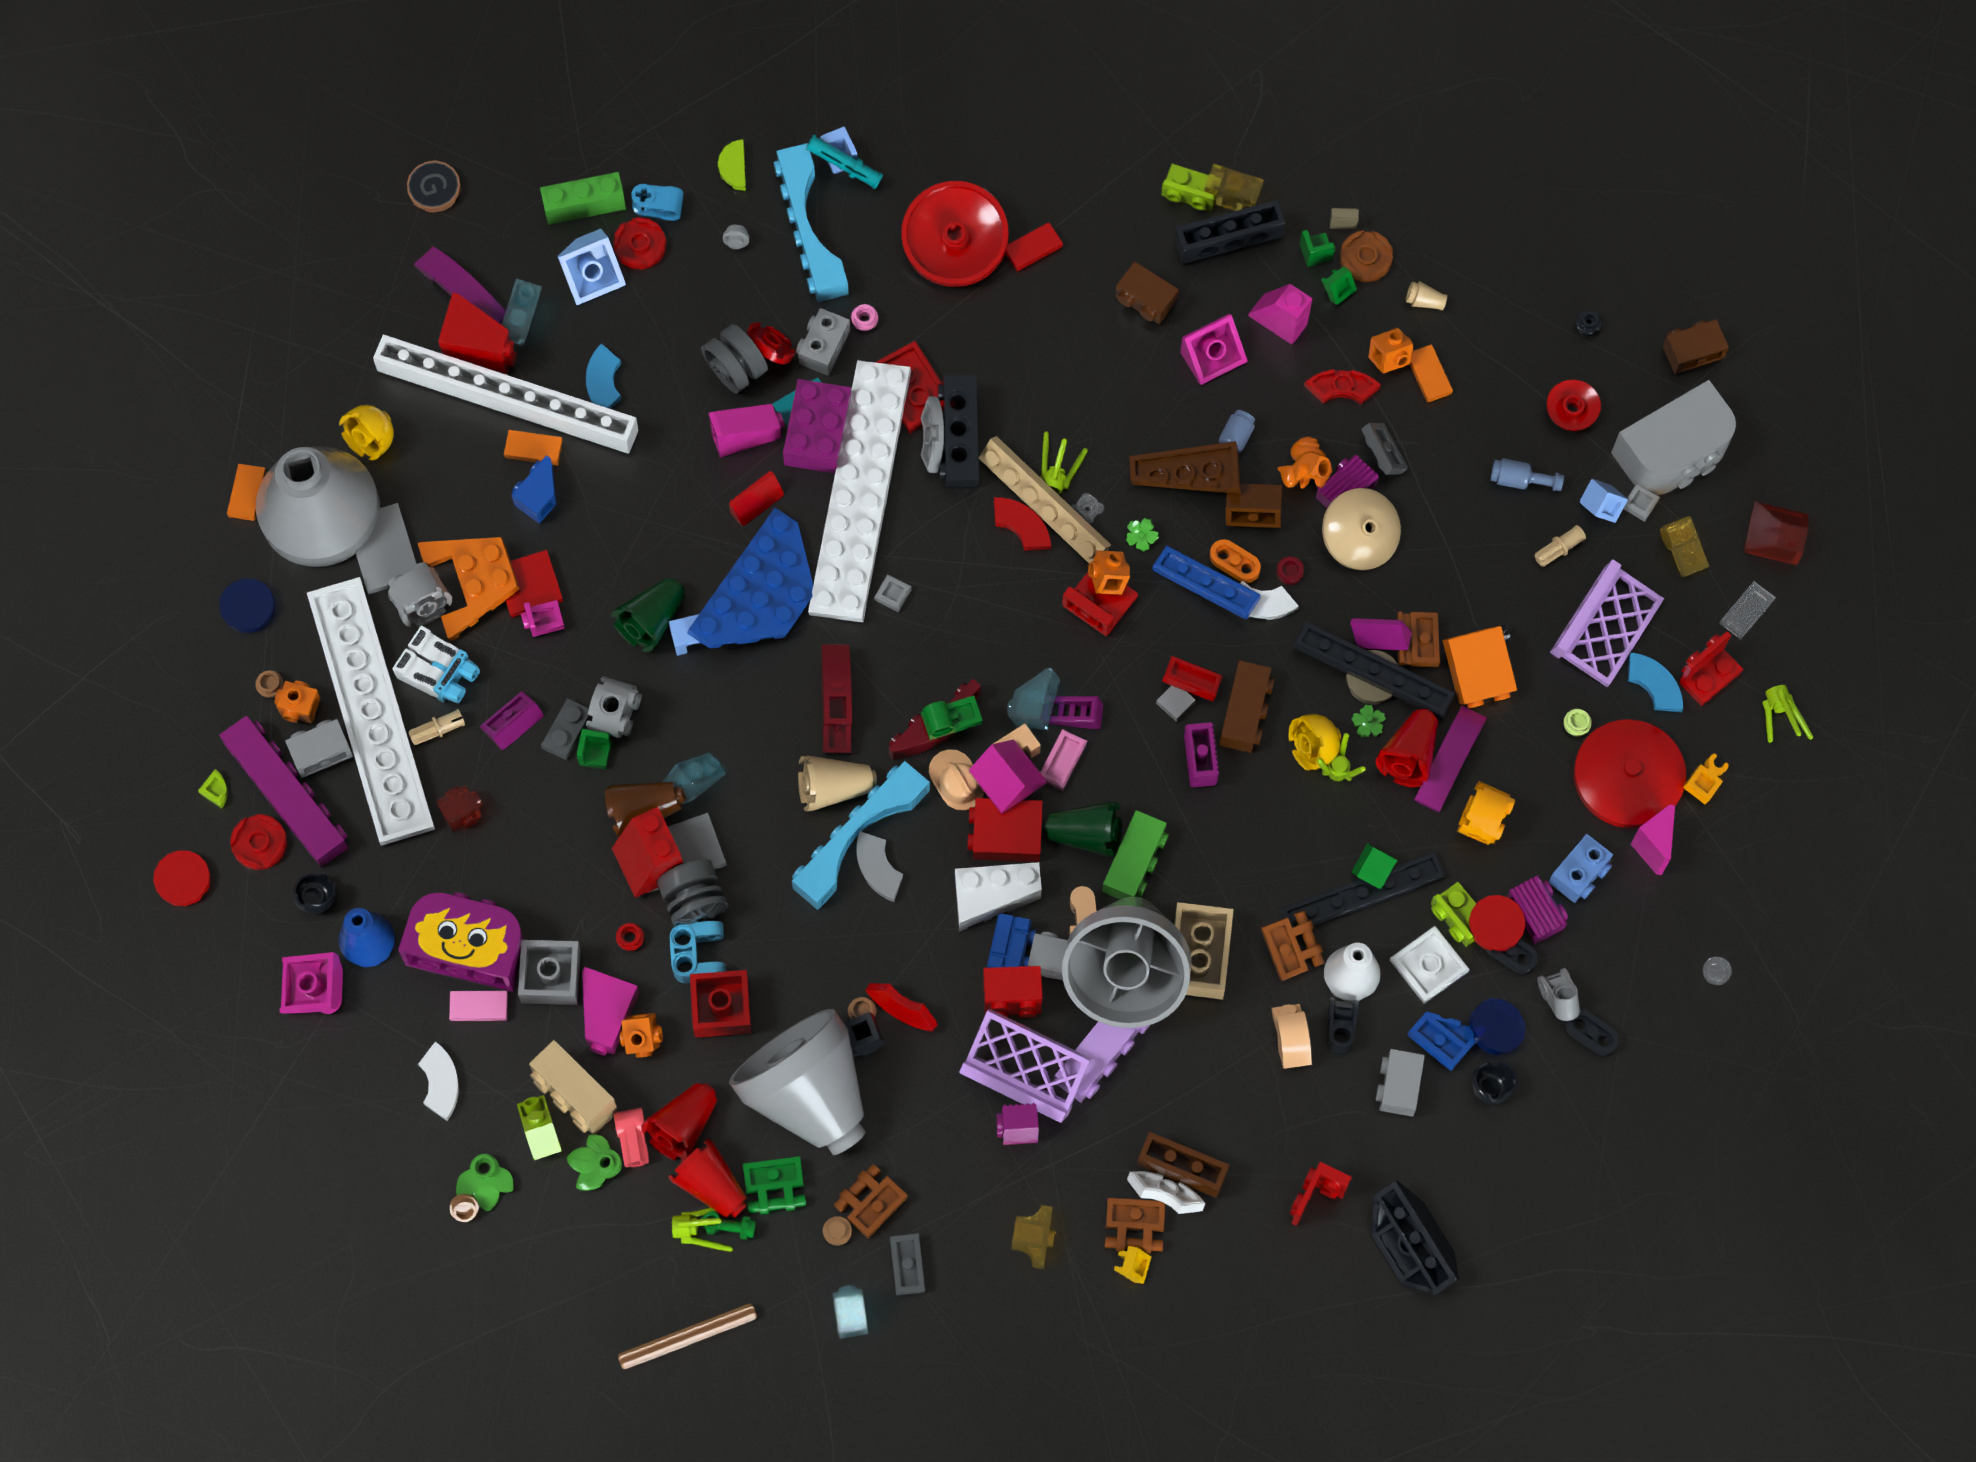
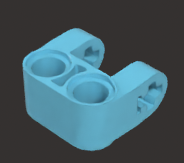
M695 922L690 925H677L670 932L671 965L677 981L690 983V974L726 971V964L723 962L698 963L697 943L718 941L724 938L722 922ZM685 935L691 938L690 942L686 945L676 943L677 938ZM686 962L692 965L691 970L688 972L678 971V967L682 963Z

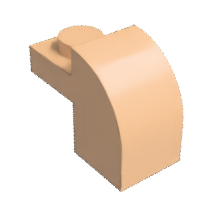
M1300 1004L1272 1008V1017L1278 1036V1052L1283 1069L1312 1065L1308 1025L1305 1012H1302Z

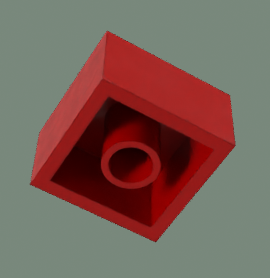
M1041 966L984 968L985 1015L989 1009L1006 1017L1019 1014L1021 1018H1033L1036 1014H1041Z
M747 970L690 974L692 1021L695 1038L752 1034Z

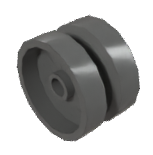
M732 323L720 332L721 341L712 338L701 347V350L715 375L729 390L737 394L749 385L748 377L757 379L768 371V367L764 357L750 337L741 328Z

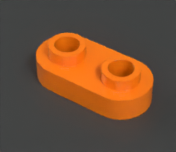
M1225 539L1218 540L1212 545L1210 560L1214 566L1240 582L1251 583L1258 578L1261 565L1254 555ZM1225 553L1228 555V558L1221 559L1218 555ZM1248 567L1251 572L1246 574L1241 569Z

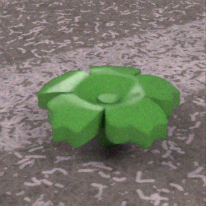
M1144 518L1141 523L1139 520L1130 521L1129 525H1127L1131 532L1127 533L1126 541L1130 546L1136 543L1137 549L1145 551L1150 549L1149 543L1153 544L1155 540L1159 539V532L1152 530L1154 525L1151 519Z
M1365 705L1364 708L1360 709V714H1353L1351 720L1354 723V727H1359L1357 734L1361 737H1369L1370 732L1373 736L1377 737L1382 734L1383 725L1381 723L1386 718L1384 716L1385 713H1381L1379 710L1373 713L1372 705Z

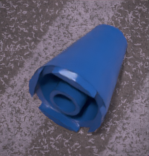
M355 908L350 910L344 918L339 933V947L348 961L361 967L377 966L389 957L395 945L394 929L384 916L363 908Z

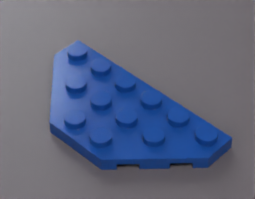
M774 508L688 629V635L710 649L731 643L738 645L758 642L759 639L786 637L813 597V582L798 522Z

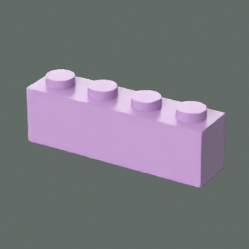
M1098 1021L1075 1050L1091 1058L1075 1099L1080 1103L1086 1097L1091 1099L1100 1087L1097 1084L1103 1075L1106 1077L1110 1076L1117 1066L1116 1059L1121 1053L1125 1056L1135 1044L1133 1038L1137 1033L1143 1034L1150 1025L1138 1028H1121ZM1073 1058L1067 1059L1064 1063L1069 1075L1079 1072L1082 1065L1081 1062ZM1060 1069L1055 1074L1054 1080L1063 1077ZM1076 1078L1071 1079L1072 1085ZM1065 1081L1057 1084L1063 1090L1069 1093Z

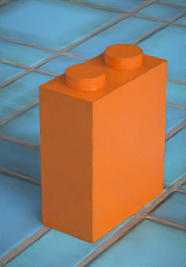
M1494 626L1443 640L1459 704H1467L1468 708L1484 705L1483 699L1493 697L1494 701L1510 698V692L1517 691L1501 626Z

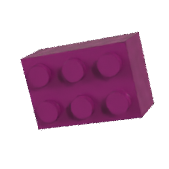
M798 379L783 450L784 466L835 474L850 405L851 387Z

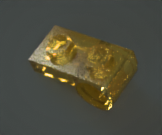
M1690 516L1662 526L1660 531L1663 542L1672 551L1681 577L1709 567Z

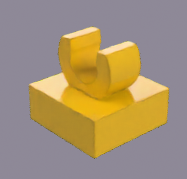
M1128 1246L1127 1252L1120 1251L1118 1253V1256L1125 1259L1123 1266H1115L1114 1270L1134 1283L1144 1284L1151 1256L1137 1247Z

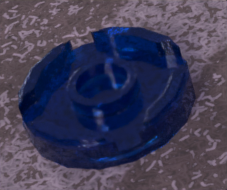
M241 579L233 582L224 590L220 597L219 610L224 622L231 628L242 633H252L266 626V623L273 617L275 601L271 590L264 583L255 579Z
M1488 999L1480 1003L1471 1013L1469 1026L1474 1034L1473 1039L1484 1051L1494 1055H1502L1503 1053L1515 1050L1523 1041L1525 1034L1524 1020L1518 1009L1510 1002L1502 999Z

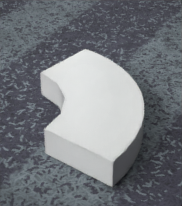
M1243 581L1240 583L1259 593L1261 597L1248 618L1273 620L1285 617L1298 610L1299 606L1282 586L1274 590L1260 591L1251 588Z
M435 1042L418 1063L419 1067L426 1073L429 1081L428 1094L423 1103L448 1121L458 1099V1077L450 1056Z
M1143 1171L1129 1173L1127 1180L1140 1198L1162 1201L1171 1206L1178 1214L1203 1211L1205 1202L1184 1184L1179 1183L1177 1185L1171 1180L1163 1179V1175Z

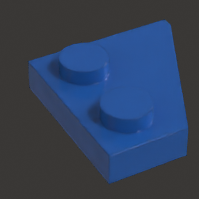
M1426 1012L1409 1030L1407 1036L1452 1071L1483 1036L1486 1029L1477 1026V1028L1462 1025L1459 1020L1444 1019L1440 1015Z

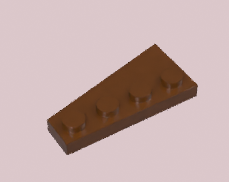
M1236 441L1129 456L1132 485L1241 494L1239 454Z

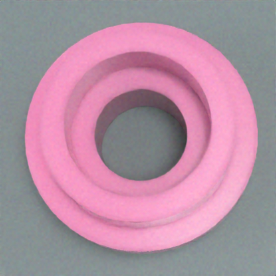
M859 305L852 312V324L862 331L871 330L878 322V313L870 305ZM862 316H868L870 318L868 321L860 320Z

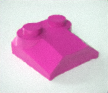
M330 952L282 958L283 976L280 1013L321 1012L323 1014H331L340 1007L342 1002L343 968L339 955Z

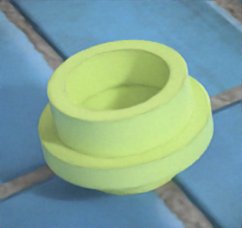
M1573 709L1566 714L1563 724L1569 734L1583 736L1590 730L1592 721L1586 711Z

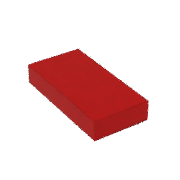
M1048 222L1008 244L1005 254L1018 272L1062 248L1063 242Z
M1171 656L1162 682L1213 702L1223 675Z

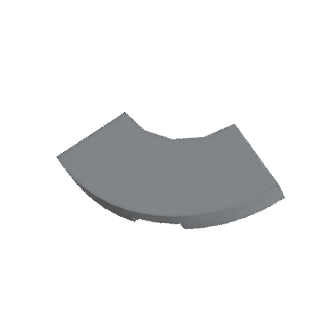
M929 396L921 415L924 431L921 458L929 473H937L943 451L944 423L938 397Z
M860 831L857 840V861L862 875L876 893L894 902L903 879V874L895 870L887 861L885 854L886 840Z

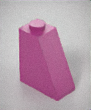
M1288 284L1265 293L1248 316L1292 345L1308 324L1312 298L1293 285Z
M772 404L709 413L711 433L720 458L782 438L781 428L785 427L781 413H775Z
M584 967L582 977L585 1039L587 1045L591 1046L590 1050L597 1054L606 1055V1053L614 1055L620 1042L621 1020L631 1015L639 995L637 985Z

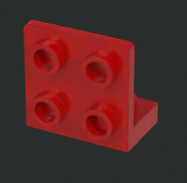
M1087 572L1075 589L1069 586L1064 592L1062 606L1107 637L1137 599L1138 593L1127 585L1122 595L1096 593L1093 580Z
M1728 631L1722 636L1716 634L1707 642V648L1702 653L1696 651L1686 661L1687 665L1681 671L1683 675L1679 682L1680 685L1701 706L1743 671V668L1724 650L1731 637Z
M1322 1162L1319 1163L1317 1169L1311 1167L1302 1187L1306 1192L1305 1194L1298 1193L1290 1211V1214L1294 1216L1291 1224L1298 1225L1315 1187L1320 1188V1192L1329 1198L1336 1199V1197L1342 1199L1351 1176Z

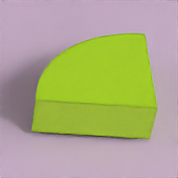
M216 769L198 790L202 796L223 808L227 799V785L222 775Z

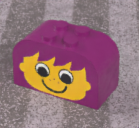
M431 893L419 899L412 907L398 951L405 966L514 993L520 972L521 943L525 939L515 916L508 910L497 907L498 904L485 899H482L481 902L470 900L468 895L462 893H454V896L445 893Z

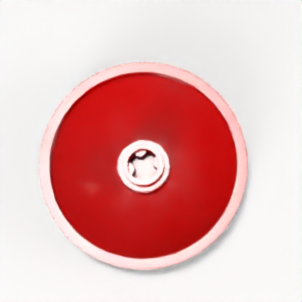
M964 181L942 182L924 190L910 204L902 223L903 248L910 264L921 276L943 286H967L986 278L1000 264L1008 245V223L999 202L985 189Z
M1617 720L1602 725L1585 739L1575 759L1574 782L1580 799L1596 817L1614 826L1639 828L1668 805H1677L1686 783V767L1678 746L1664 731L1652 724L1639 720Z

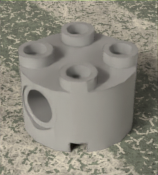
M426 562L418 563L412 570L403 575H396L388 582L390 587L388 598L397 608L402 622L408 627H411V623H415L417 627L437 620L446 612L444 608L446 604L450 606L452 603V596L441 582L438 572L433 567H429Z
M602 676L601 682L604 684L598 683L595 688L588 710V715L593 716L592 721H587L586 726L588 729L609 733L610 736L621 738L622 735L629 736L633 726V721L630 718L633 709L637 710L639 708L642 694H638L636 685ZM619 703L618 709L610 712L611 706Z

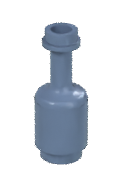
M1236 410L1234 414L1230 415L1219 437V443L1236 441L1238 453L1242 452L1255 428V418L1244 411Z
M1502 458L1501 460H1494L1490 480L1496 481L1497 485L1518 489H1526L1528 484L1535 483L1551 486L1552 491H1561L1564 475L1558 472L1555 473V476L1536 473L1531 470V465L1527 462Z

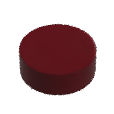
M1292 556L1281 559L1276 569L1279 581L1286 585H1295L1301 581L1304 574L1303 563L1298 558Z

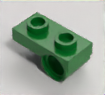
M974 696L948 704L945 701L935 702L924 707L921 712L929 740L983 724Z

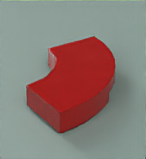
M1335 369L1309 378L1304 386L1323 404L1331 399L1343 397L1352 399L1362 405L1380 389L1381 384L1359 371H1335Z
M994 497L995 526L1004 527L1014 532L1021 540L1023 550L1051 549L1048 530L1041 518L1032 509L1012 499Z
M870 983L865 989L866 993L883 1010L910 1026L933 1031L938 1025L924 1004L909 1000L901 995L891 984Z

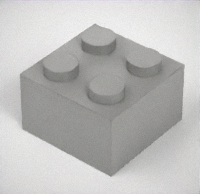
M522 940L518 996L521 1004L578 1005L581 948L578 941Z

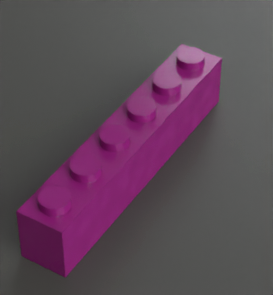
M247 716L243 717L219 735L223 744L322 868L348 849L344 840L348 836L339 824L335 826L331 824L328 820L331 814L322 803L317 805L313 801L312 797L315 794L307 783L300 784L295 777L299 774L289 761L285 764L279 757L282 755V752L273 741L268 743L263 735L266 732L259 722L255 720L252 723Z

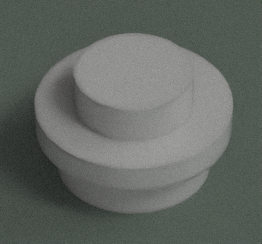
M731 225L723 233V242L730 248L740 249L749 243L750 237L747 229L741 225Z

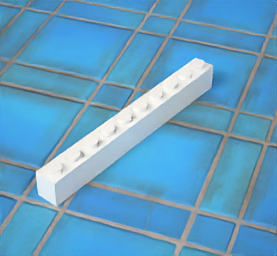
M386 335L382 336L373 357L379 372L628 454L639 431L636 417Z

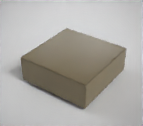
M1333 208L1331 210L1330 229H1356L1358 209Z

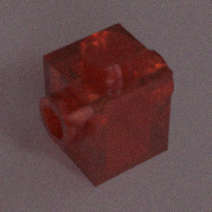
M466 785L461 788L454 787L448 790L443 798L436 801L441 814L452 832L462 827H471L482 816L479 807L483 804L475 791L470 793Z

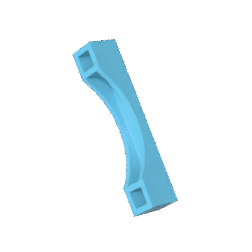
M806 143L778 150V161L773 162L776 176H782L784 184L780 185L783 200H789L790 207L787 208V214L790 224L795 223L797 231H793L796 246H802L804 254L800 255L803 270H809L811 277L807 278L810 294L815 293L817 302L849 295L841 259L830 253L819 242L807 219L806 201L810 187L815 179V171L810 151L806 150L808 144Z
M906 761L900 767L894 766L887 774V780L881 787L877 785L870 791L867 796L868 801L862 807L860 805L856 806L849 815L850 820L844 826L839 825L830 835L831 840L825 846L820 845L811 855L812 860L806 866L801 865L792 876L793 889L817 910L836 892L841 862L848 848L859 835V832H863L868 826L884 817L899 812L911 811L930 791V782Z

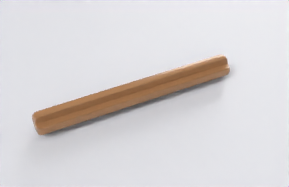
M749 1303L619 1353L620 1365L623 1369H627L757 1318L754 1306Z

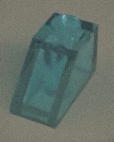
M1046 668L1014 691L1013 699L1008 703L1007 713L1016 726L1026 724L1028 728L1047 730L1060 678L1052 668Z

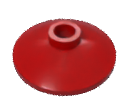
M1566 380L1560 382L1553 387L1548 395L1547 411L1550 418L1555 424L1566 430L1578 431L1586 429L1597 420L1600 414L1601 402L1599 395L1592 386L1583 381ZM1574 406L1577 411L1571 412L1568 410V407Z

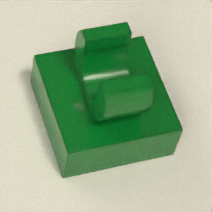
M1344 266L1339 270H1333V275L1329 278L1321 279L1330 301L1336 305L1357 290L1351 271Z

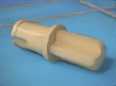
M1576 525L1560 537L1555 536L1551 543L1535 553L1536 562L1543 567L1561 555L1566 556L1568 550L1586 540L1584 531Z
M459 709L437 719L432 717V721L411 729L409 736L413 744L418 745L437 736L442 738V734L465 726L463 718L451 722L453 719L462 716Z

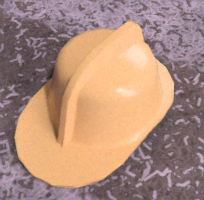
M948 749L939 752L933 757L929 764V775L946 804L956 810L965 811L969 807H975V798H982L984 791L969 773V769L973 766L971 760L958 750Z

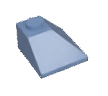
M602 229L575 239L558 255L576 305L626 285L609 238Z

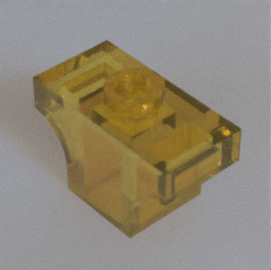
M1213 164L1204 191L1215 196L1216 205L1237 211L1241 210L1244 206H1256L1264 180Z
M1041 1205L1039 1212L1031 1217L1016 1216L1012 1250L1028 1254L1034 1268L1044 1269L1047 1247H1053L1055 1230L1050 1229L1053 1210L1051 1206Z

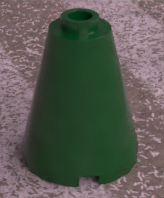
M665 578L618 606L611 614V618L615 616L617 620L614 623L615 629L633 647L639 644L644 647L641 651H652L657 646L669 625V621L672 620L685 598L683 585L676 579Z
M1107 802L1052 812L1049 818L1044 819V834L1048 835L1049 840L1109 858L1115 857L1117 853L1114 852V849H1119L1122 837V818L1116 816V810H1121L1119 802Z

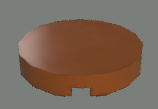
M1357 231L1351 234L1343 242L1340 252L1341 266L1351 271L1354 280L1361 282H1373L1384 277L1390 270L1393 260L1392 246L1387 238L1374 231H1371V233Z

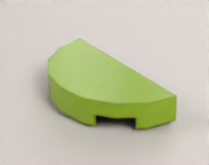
M741 139L733 141L722 150L719 155L718 169L722 180L731 185L733 189L746 191L744 142Z

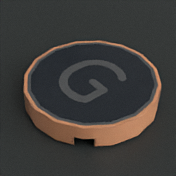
M439 161L425 162L417 166L409 175L407 182L408 195L413 204L431 213L441 212L452 207L461 191L459 176L454 168Z

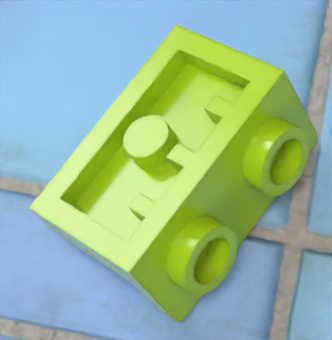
M1172 164L1168 176L1163 182L1161 195L1172 202L1190 204L1197 210L1206 209L1212 211L1222 179Z
M1457 882L1442 894H1436L1431 902L1433 907L1431 909L1440 921L1444 920L1450 927L1449 932L1458 943L1462 942L1467 947L1474 942L1473 935L1469 931V917L1476 903L1461 884Z

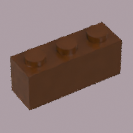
M1239 660L1219 746L1252 753L1253 745L1260 744L1263 729L1258 728L1260 719L1265 720L1269 703H1264L1266 693H1272L1275 678L1270 677V667Z
M1152 1132L1148 1133L1137 1165L1163 1175L1217 1198L1229 1168V1164Z

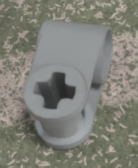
M1562 968L1559 973L1547 977L1543 975L1538 976L1537 981L1540 992L1555 1016L1563 1021L1577 1018L1580 1013L1578 990L1571 980L1567 969Z

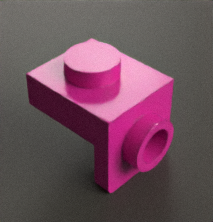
M557 600L530 607L529 602L524 603L526 612L521 613L525 629H531L533 637L565 629Z

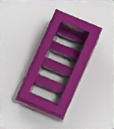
M1045 696L1042 722L1043 724L1100 729L1103 703L1098 696ZM1054 704L1059 705L1058 716H1053ZM1066 706H1070L1069 716H1065ZM1077 707H1081L1080 716H1076ZM1089 709H1091L1090 716H1088Z

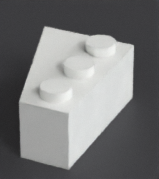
M1039 862L955 869L959 932L979 922L991 920L992 917L1000 913L1013 911L1041 899L1042 889Z

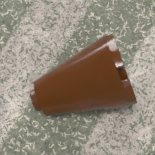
M676 782L619 784L608 786V789L605 790L609 818L613 817L617 825L612 827L618 838L632 818L656 807L659 808L663 818H666L682 809L683 802H686L685 791Z

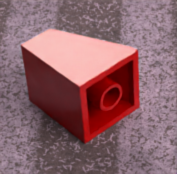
M453 292L438 340L442 354L507 375L509 367H514L517 355L513 350L514 341L510 338L509 330L464 297Z
M658 807L632 818L612 847L635 898L658 888L657 880L661 875L683 864L682 856Z

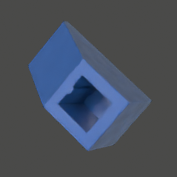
M547 455L542 461H537L532 466L530 475L524 481H519L512 491L514 505L539 524L557 504L553 465L551 458Z

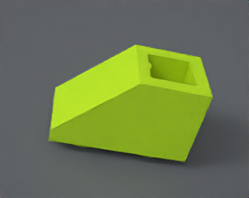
M545 1096L530 1097L518 1103L517 1107L534 1160L562 1151Z

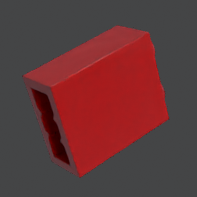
M975 798V807H969V824H974V834H968V850H973V860L1040 862L1042 801L1022 800L1001 814L989 798Z

